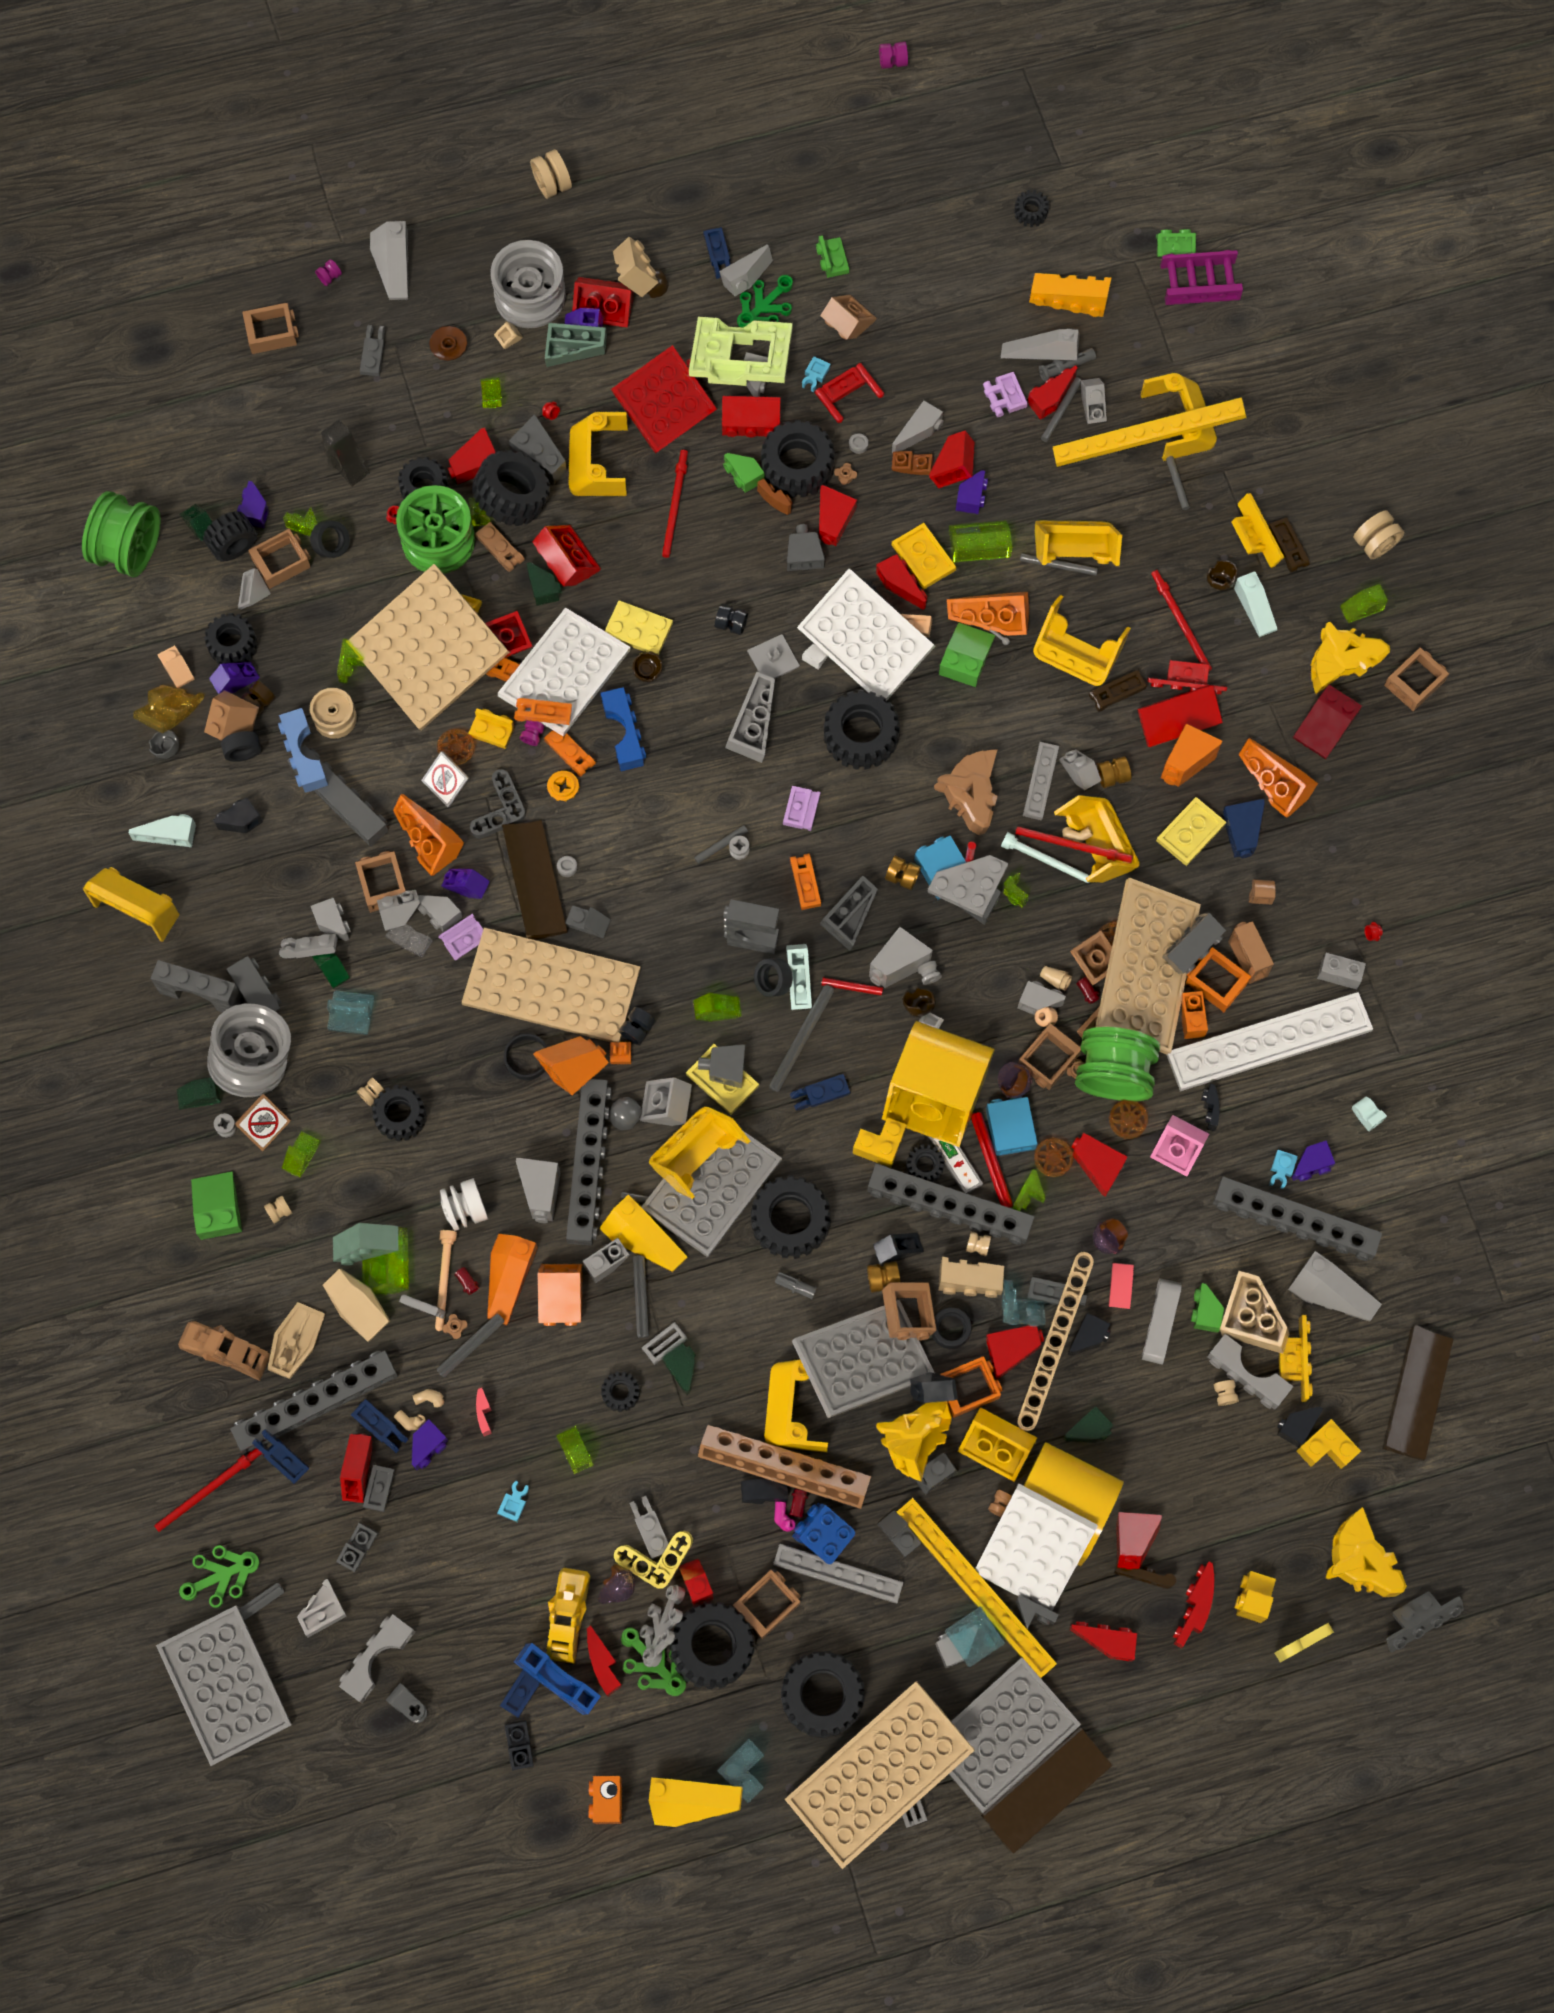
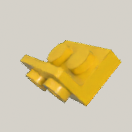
M476 709V717L468 733L469 737L506 749L515 729L511 718L505 715H495L487 709Z

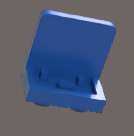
M821 1503L814 1504L807 1512L808 1516L804 1522L801 1521L794 1528L795 1533L792 1537L797 1542L805 1544L826 1564H832L855 1536V1530L826 1505Z

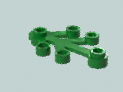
M788 275L780 276L778 278V286L764 300L762 293L764 291V283L761 280H757L753 284L755 308L751 312L749 309V304L751 303L750 293H741L742 313L737 318L738 327L744 328L752 321L770 322L775 320L779 322V318L776 315L757 317L761 313H781L783 316H789L792 312V307L789 303L770 304L783 292L786 293L792 289V278Z

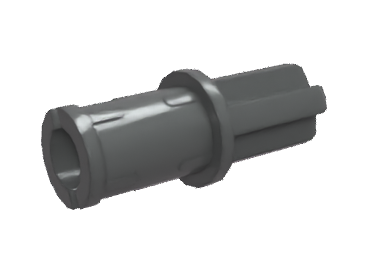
M779 1272L775 1279L776 1284L792 1290L793 1294L796 1292L811 1300L817 1290V1287L800 1281L801 1278L796 1279L782 1272Z

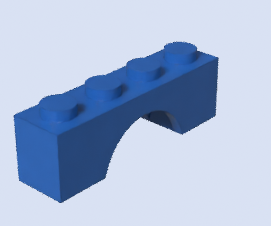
M624 687L602 692L601 700L606 718L620 722L626 730L623 740L615 746L620 771L644 766L643 759L646 758L644 747H640L638 742L641 740L639 729H635L633 724L636 723L634 711L630 712L629 705H632L629 693L625 694Z
M533 1643L526 1644L514 1660L515 1664L582 1715L589 1714L601 1697L585 1683L564 1672L546 1653Z

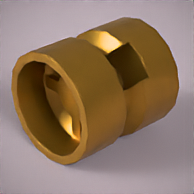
M1125 756L1113 759L1112 763L1105 761L1096 765L1102 780L1100 784L1103 788L1115 786L1116 782L1122 784L1131 781V770Z
M894 856L887 870L885 880L894 884L900 882V886L912 890L921 866L911 862L906 864L904 859Z
M896 1261L884 1263L883 1267L879 1264L867 1266L871 1293L882 1291L889 1283H900Z

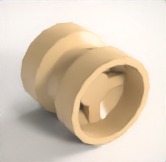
M371 1078L365 1087L357 1090L359 1096L369 1106L374 1104V1100L379 1097L378 1094L380 1092L386 1093L374 1078Z
M283 1196L278 1197L274 1203L264 1205L274 1224L280 1221L281 1217L292 1214Z
M971 1231L966 1252L973 1253L977 1251L980 1255L987 1256L991 1236H979L978 1233Z
M1234 1380L1214 1384V1389L1218 1393V1406L1239 1402L1238 1395L1234 1390L1236 1387Z

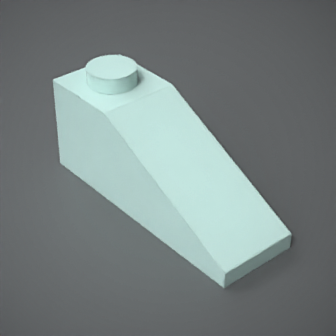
M1254 571L1237 578L1234 589L1258 636L1262 637L1277 631L1265 590L1256 572Z
M180 814L179 816L166 817L129 829V835L135 841L192 847L196 824L190 816Z
M787 945V963L792 970L793 976L790 987L791 1009L812 1008L807 945Z

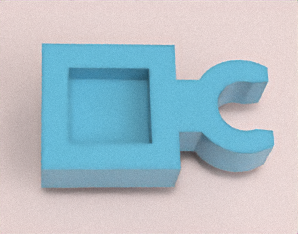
M813 356L805 371L807 377L803 379L802 387L805 388L806 384L811 383V391L814 392L817 387V381L823 382L831 364Z
M1277 1150L1271 1171L1276 1172V1174L1272 1176L1270 1185L1273 1186L1275 1180L1279 1179L1282 1182L1280 1189H1284L1287 1184L1285 1176H1292L1298 1156Z
M515 1481L512 1485V1496L507 1493L505 1494L497 1514L518 1523L526 1501L521 1500V1498L528 1493L529 1487L526 1485L524 1490L519 1492L517 1491L518 1482Z

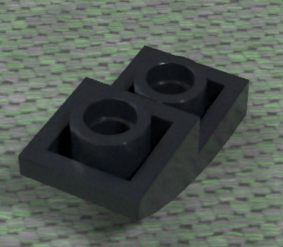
M1210 1083L1208 1089H1204L1201 1101H1204L1203 1108L1208 1109L1205 1122L1208 1123L1207 1130L1215 1131L1219 1122V1098L1215 1085Z
M754 1479L741 1482L742 1503L763 1504L765 1501L786 1502L788 1500V1489L785 1484L769 1479Z
M522 1720L505 1724L512 1771L534 1767L527 1721Z

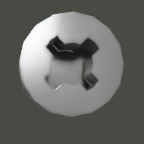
M744 836L733 837L729 844L730 855L737 860L746 858L749 854V841Z
M935 961L927 962L917 968L918 973L923 977L922 983L924 985L934 983L942 977L941 973L936 969L937 964Z
M220 1114L214 1120V1128L222 1137H231L237 1130L236 1122L229 1114Z

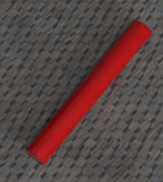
M974 842L968 843L966 863L974 859L976 849Z
M829 978L822 979V986L829 985L833 988L882 996L883 987Z

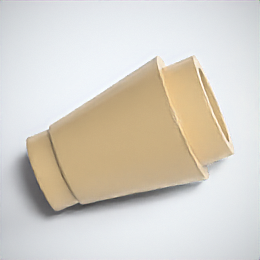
M1047 966L1042 969L1040 977L1044 978L1058 990L1062 989L1065 991L1072 980V976L1068 975V972Z

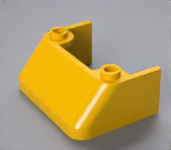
M1171 373L1144 380L1141 398L1170 391H1179L1186 412L1206 407L1198 384L1180 374ZM1209 427L1182 434L1183 439L1166 443L1162 459L1166 461V458L1169 456L1178 458L1212 449L1217 440L1214 428Z
M595 412L571 427L569 490L573 495L627 496L625 478H606V470L602 465L591 464V431H628L626 412Z
M1095 521L1035 522L1036 556L1042 565L1052 563V560H1055L1056 557H1093L1099 564H1109V561H1111L1115 566L1120 565L1122 535L1111 523Z
M1060 595L1051 605L1034 646V655L1039 660L1087 683L1100 686L1105 682L1113 668L1131 628L1127 627L1118 642L1107 640L1102 644L1101 649H1098L1065 633L1068 628L1067 619L1057 613L1064 597Z
M1078 795L1054 811L1055 815L1066 816L1067 824L1071 829L1082 831L1089 827L1093 836L1085 840L1087 844L1105 849L1113 848L1117 849L1118 852L1133 855L1132 863H1127L1119 860H1107V857L1092 854L1096 864L1092 866L1091 875L1086 878L1087 882L1103 883L1139 867V860L1113 806L1107 799Z
M112 867L101 870L87 881L83 887V891L94 907L98 908L102 901L151 926L162 942L179 917V913L172 903V898L165 894L159 895L121 876L120 872Z
M703 1107L651 1156L649 1164L677 1192L693 1199L695 1196L690 1189L693 1186L694 1178L691 1174L718 1148L730 1149L736 1144L737 1140L747 1144L751 1141L733 1118L712 1108Z
M801 1360L778 1362L771 1368L765 1441L767 1444L785 1449L827 1452L828 1443L807 1441L806 1427L801 1423L791 1422L795 1381H806L809 1379Z

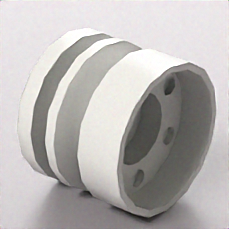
M474 1178L461 1182V1193H457L453 1185L450 1186L452 1196L448 1197L445 1188L440 1190L444 1214L454 1231L459 1230L457 1220L460 1219L464 1228L467 1227L466 1217L471 1216L475 1224L488 1220Z

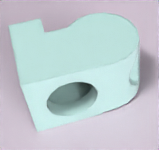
M1364 1097L1352 1106L1353 1112L1369 1132L1387 1117L1368 1097Z

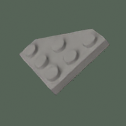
M989 855L936 872L927 892L983 917L1008 867V863Z

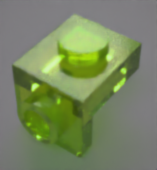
M500 378L481 379L482 407H502Z
M1016 873L1013 877L1010 875L1004 882L1003 893L1012 904L1019 905L1022 908L1027 903L1029 895L1016 886L1020 879V874Z

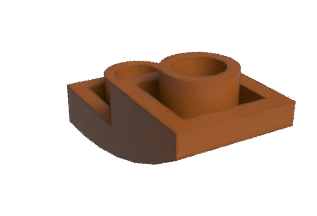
M912 451L893 452L892 471L915 475H929L933 468L934 457L932 454L913 455Z
M765 479L757 482V491L766 502L784 514L788 515L791 513L792 501L787 494L784 495L781 490L775 492L773 486L770 483L767 484Z

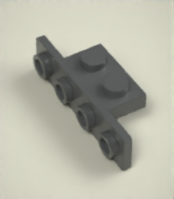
M1428 1591L1393 1611V1617L1403 1629L1387 1637V1645L1390 1652L1404 1648L1412 1640L1421 1638L1431 1629L1438 1628L1450 1618L1459 1616L1464 1611L1461 1597L1458 1596L1441 1606Z

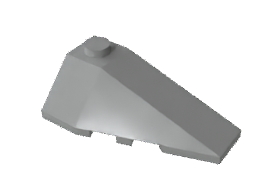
M406 221L386 222L370 232V251L389 300L408 299V231Z
M1058 329L1003 343L1001 358L1077 360L1080 339L1079 330Z
M1316 1251L1288 1289L1305 1302L1318 1304L1327 1309H1334L1369 1322L1382 1305L1336 1265Z

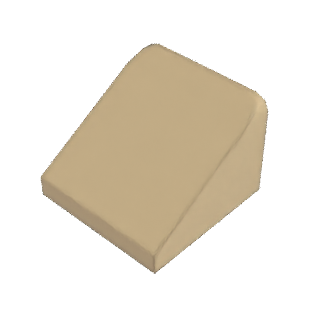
M506 322L494 334L504 349L523 338L515 325Z

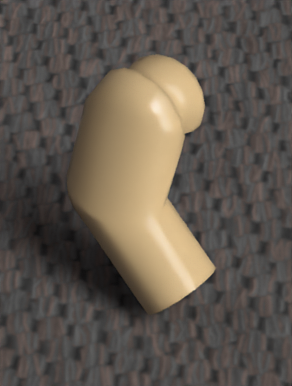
M1065 827L1062 831L1063 838L1077 842H1083L1093 836L1089 827L1080 832L1072 830L1071 827Z
M426 1389L412 1395L416 1405L425 1401L433 1402L434 1407H441L444 1404L443 1395L432 1389Z
M402 1410L398 1411L394 1416L408 1431L418 1430L426 1422L423 1415L409 1418Z

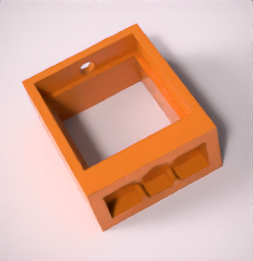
M1212 947L1203 959H1198L1200 963L1197 967L1186 975L1188 978L1185 984L1196 992L1202 991L1205 999L1225 1012L1249 983L1251 976ZM1210 959H1213L1239 979L1224 998L1196 977Z
M984 1356L940 1374L954 1378L980 1367L991 1391V1395L963 1407H960L957 1400L947 1401L953 1418L1000 1399L1002 1387L998 1380H994L992 1376L994 1372L989 1360H985Z

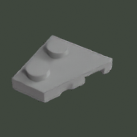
M328 1579L324 1580L321 1589L316 1595L312 1596L307 1607L303 1608L297 1616L307 1638L347 1617Z

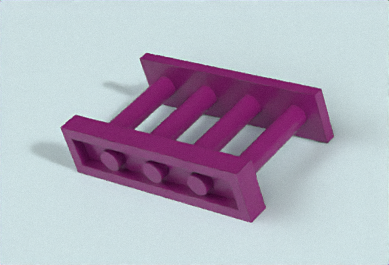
M1224 250L1221 252L1176 255L1171 253L1162 255L1160 268H1168L1171 287L1166 290L1165 305L1240 300L1243 287L1242 284L1234 283L1232 264L1236 262L1238 251ZM1213 265H1224L1227 285L1215 284ZM1194 266L1206 267L1208 286H1197ZM1187 267L1189 287H1178L1176 268Z

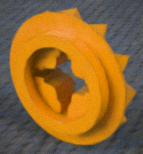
M558 771L549 778L547 789L551 797L557 801L566 802L574 798L578 792L579 782L573 773ZM566 780V786L568 787V789H564L560 793V787L557 785H563V783H565Z

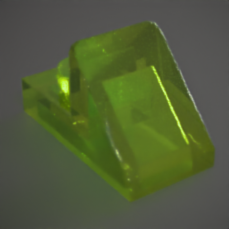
M312 507L309 508L304 519L299 514H290L288 512L283 517L287 528L311 537L314 526L318 524Z
M347 639L342 641L337 671L340 683H348V677L352 676L353 666H366L362 662L364 661L363 657Z
M301 1131L293 1147L288 1146L282 1169L301 1178L318 1148L320 1140Z
M1033 1169L1012 1209L1021 1211L1022 1208L1026 1209L1031 1201L1030 1197L1044 1203L1045 1195L1036 1170Z

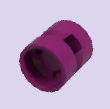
M896 42L894 46L890 43L879 45L881 69L892 68L893 65H896V67L908 66L906 42Z

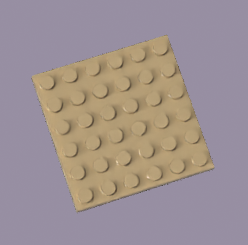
M435 564L347 641V644L421 731L510 653Z

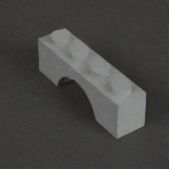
M1224 1334L1207 1356L1210 1359L1209 1362L1217 1369L1222 1368L1226 1371L1227 1377L1231 1380L1238 1381L1244 1385L1243 1388L1247 1393L1258 1396L1261 1399L1260 1402L1265 1407L1275 1410L1293 1386L1277 1373L1266 1378H1259L1248 1373L1241 1362L1242 1346Z
M393 1614L390 1618L387 1616L380 1625L382 1629L378 1635L374 1634L366 1644L368 1646L364 1653L360 1652L353 1661L355 1665L351 1671L347 1670L340 1678L341 1684L339 1687L362 1704L376 1686L371 1677V1666L375 1657L386 1649L397 1648L403 1650L415 1634L412 1628Z

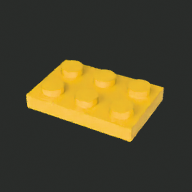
M925 523L892 541V547L900 558L905 561L908 569L923 590L956 571V566Z

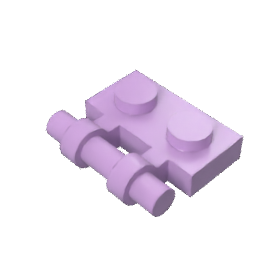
M1014 372L996 377V385L992 386L990 381L983 383L984 393L991 402L990 407L997 417L1004 415L1002 410L1004 407H1007L1009 413L1027 407V401ZM1001 393L1003 399L998 400L996 394Z

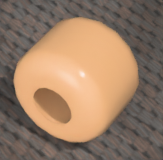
M1044 1007L1035 1013V1021L1042 1027H1047L1050 1023L1054 1026L1058 1020L1057 1012L1052 1007Z

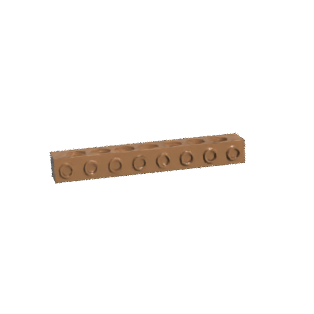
M710 1425L706 1428L698 1454L700 1458L860 1509L862 1508L871 1476L861 1472H855L842 1466H836L820 1459H814L801 1453H795L779 1446H773L760 1440H754Z

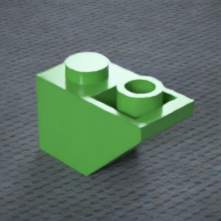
M730 453L724 455L723 466L726 472L733 475L736 486L742 488L745 493L755 488L758 481L764 479V471L754 458Z
M1202 1283L1199 1289H1195L1194 1301L1197 1302L1196 1309L1192 1310L1191 1322H1194V1329L1218 1333L1222 1324L1224 1307L1209 1287Z

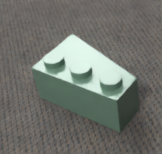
M548 323L545 351L546 367L605 354L606 328Z
M358 1223L333 1237V1262H341V1265H353L354 1262L398 1251V1226Z

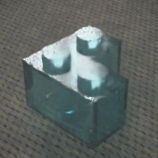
M750 1739L717 1770L730 1786L743 1787L742 1799L747 1804L764 1789L750 1773L764 1758V1754Z

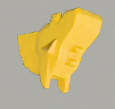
M1328 622L1325 628L1321 630L1322 644L1316 650L1310 665L1311 681H1313L1315 694H1318L1340 676H1349L1355 673L1358 677H1361L1367 672L1369 667L1373 668L1385 659L1390 653V646L1381 639L1366 638L1363 633L1359 637L1354 634L1356 630L1354 628L1350 631L1337 630L1331 622Z
M947 1401L930 1402L923 1404L912 1413L899 1416L892 1422L877 1423L878 1431L885 1434V1438L881 1439V1443L888 1448L896 1469H899L906 1476L922 1482L928 1456L936 1449L937 1445L945 1444L947 1434H943V1432L949 1430L952 1416Z
M1362 1507L1348 1517L1339 1527L1336 1535H1334L1332 1549L1333 1565L1328 1569L1326 1579L1339 1577L1353 1585L1355 1592L1361 1591V1585L1367 1587V1592L1374 1591L1382 1597H1396L1404 1592L1407 1585L1401 1570L1392 1568L1393 1565L1398 1563L1394 1552L1386 1553L1384 1548L1374 1539L1373 1532Z
M563 1568L559 1572L555 1596L548 1602L550 1630L546 1654L553 1661L575 1664L579 1630L587 1609L585 1602L590 1582V1574L587 1571ZM557 1615L572 1617L571 1626L556 1623ZM553 1640H555V1641H561V1642H567V1643H569V1644L553 1642ZM551 1650H552V1651H558V1652L568 1653V1655H567V1654H561V1653L551 1652Z

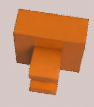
M610 1042V1064H631V1042Z

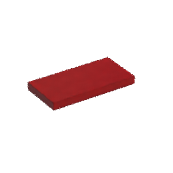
M1208 685L1137 709L1147 747L1179 738L1186 724L1203 730L1223 723L1213 685Z

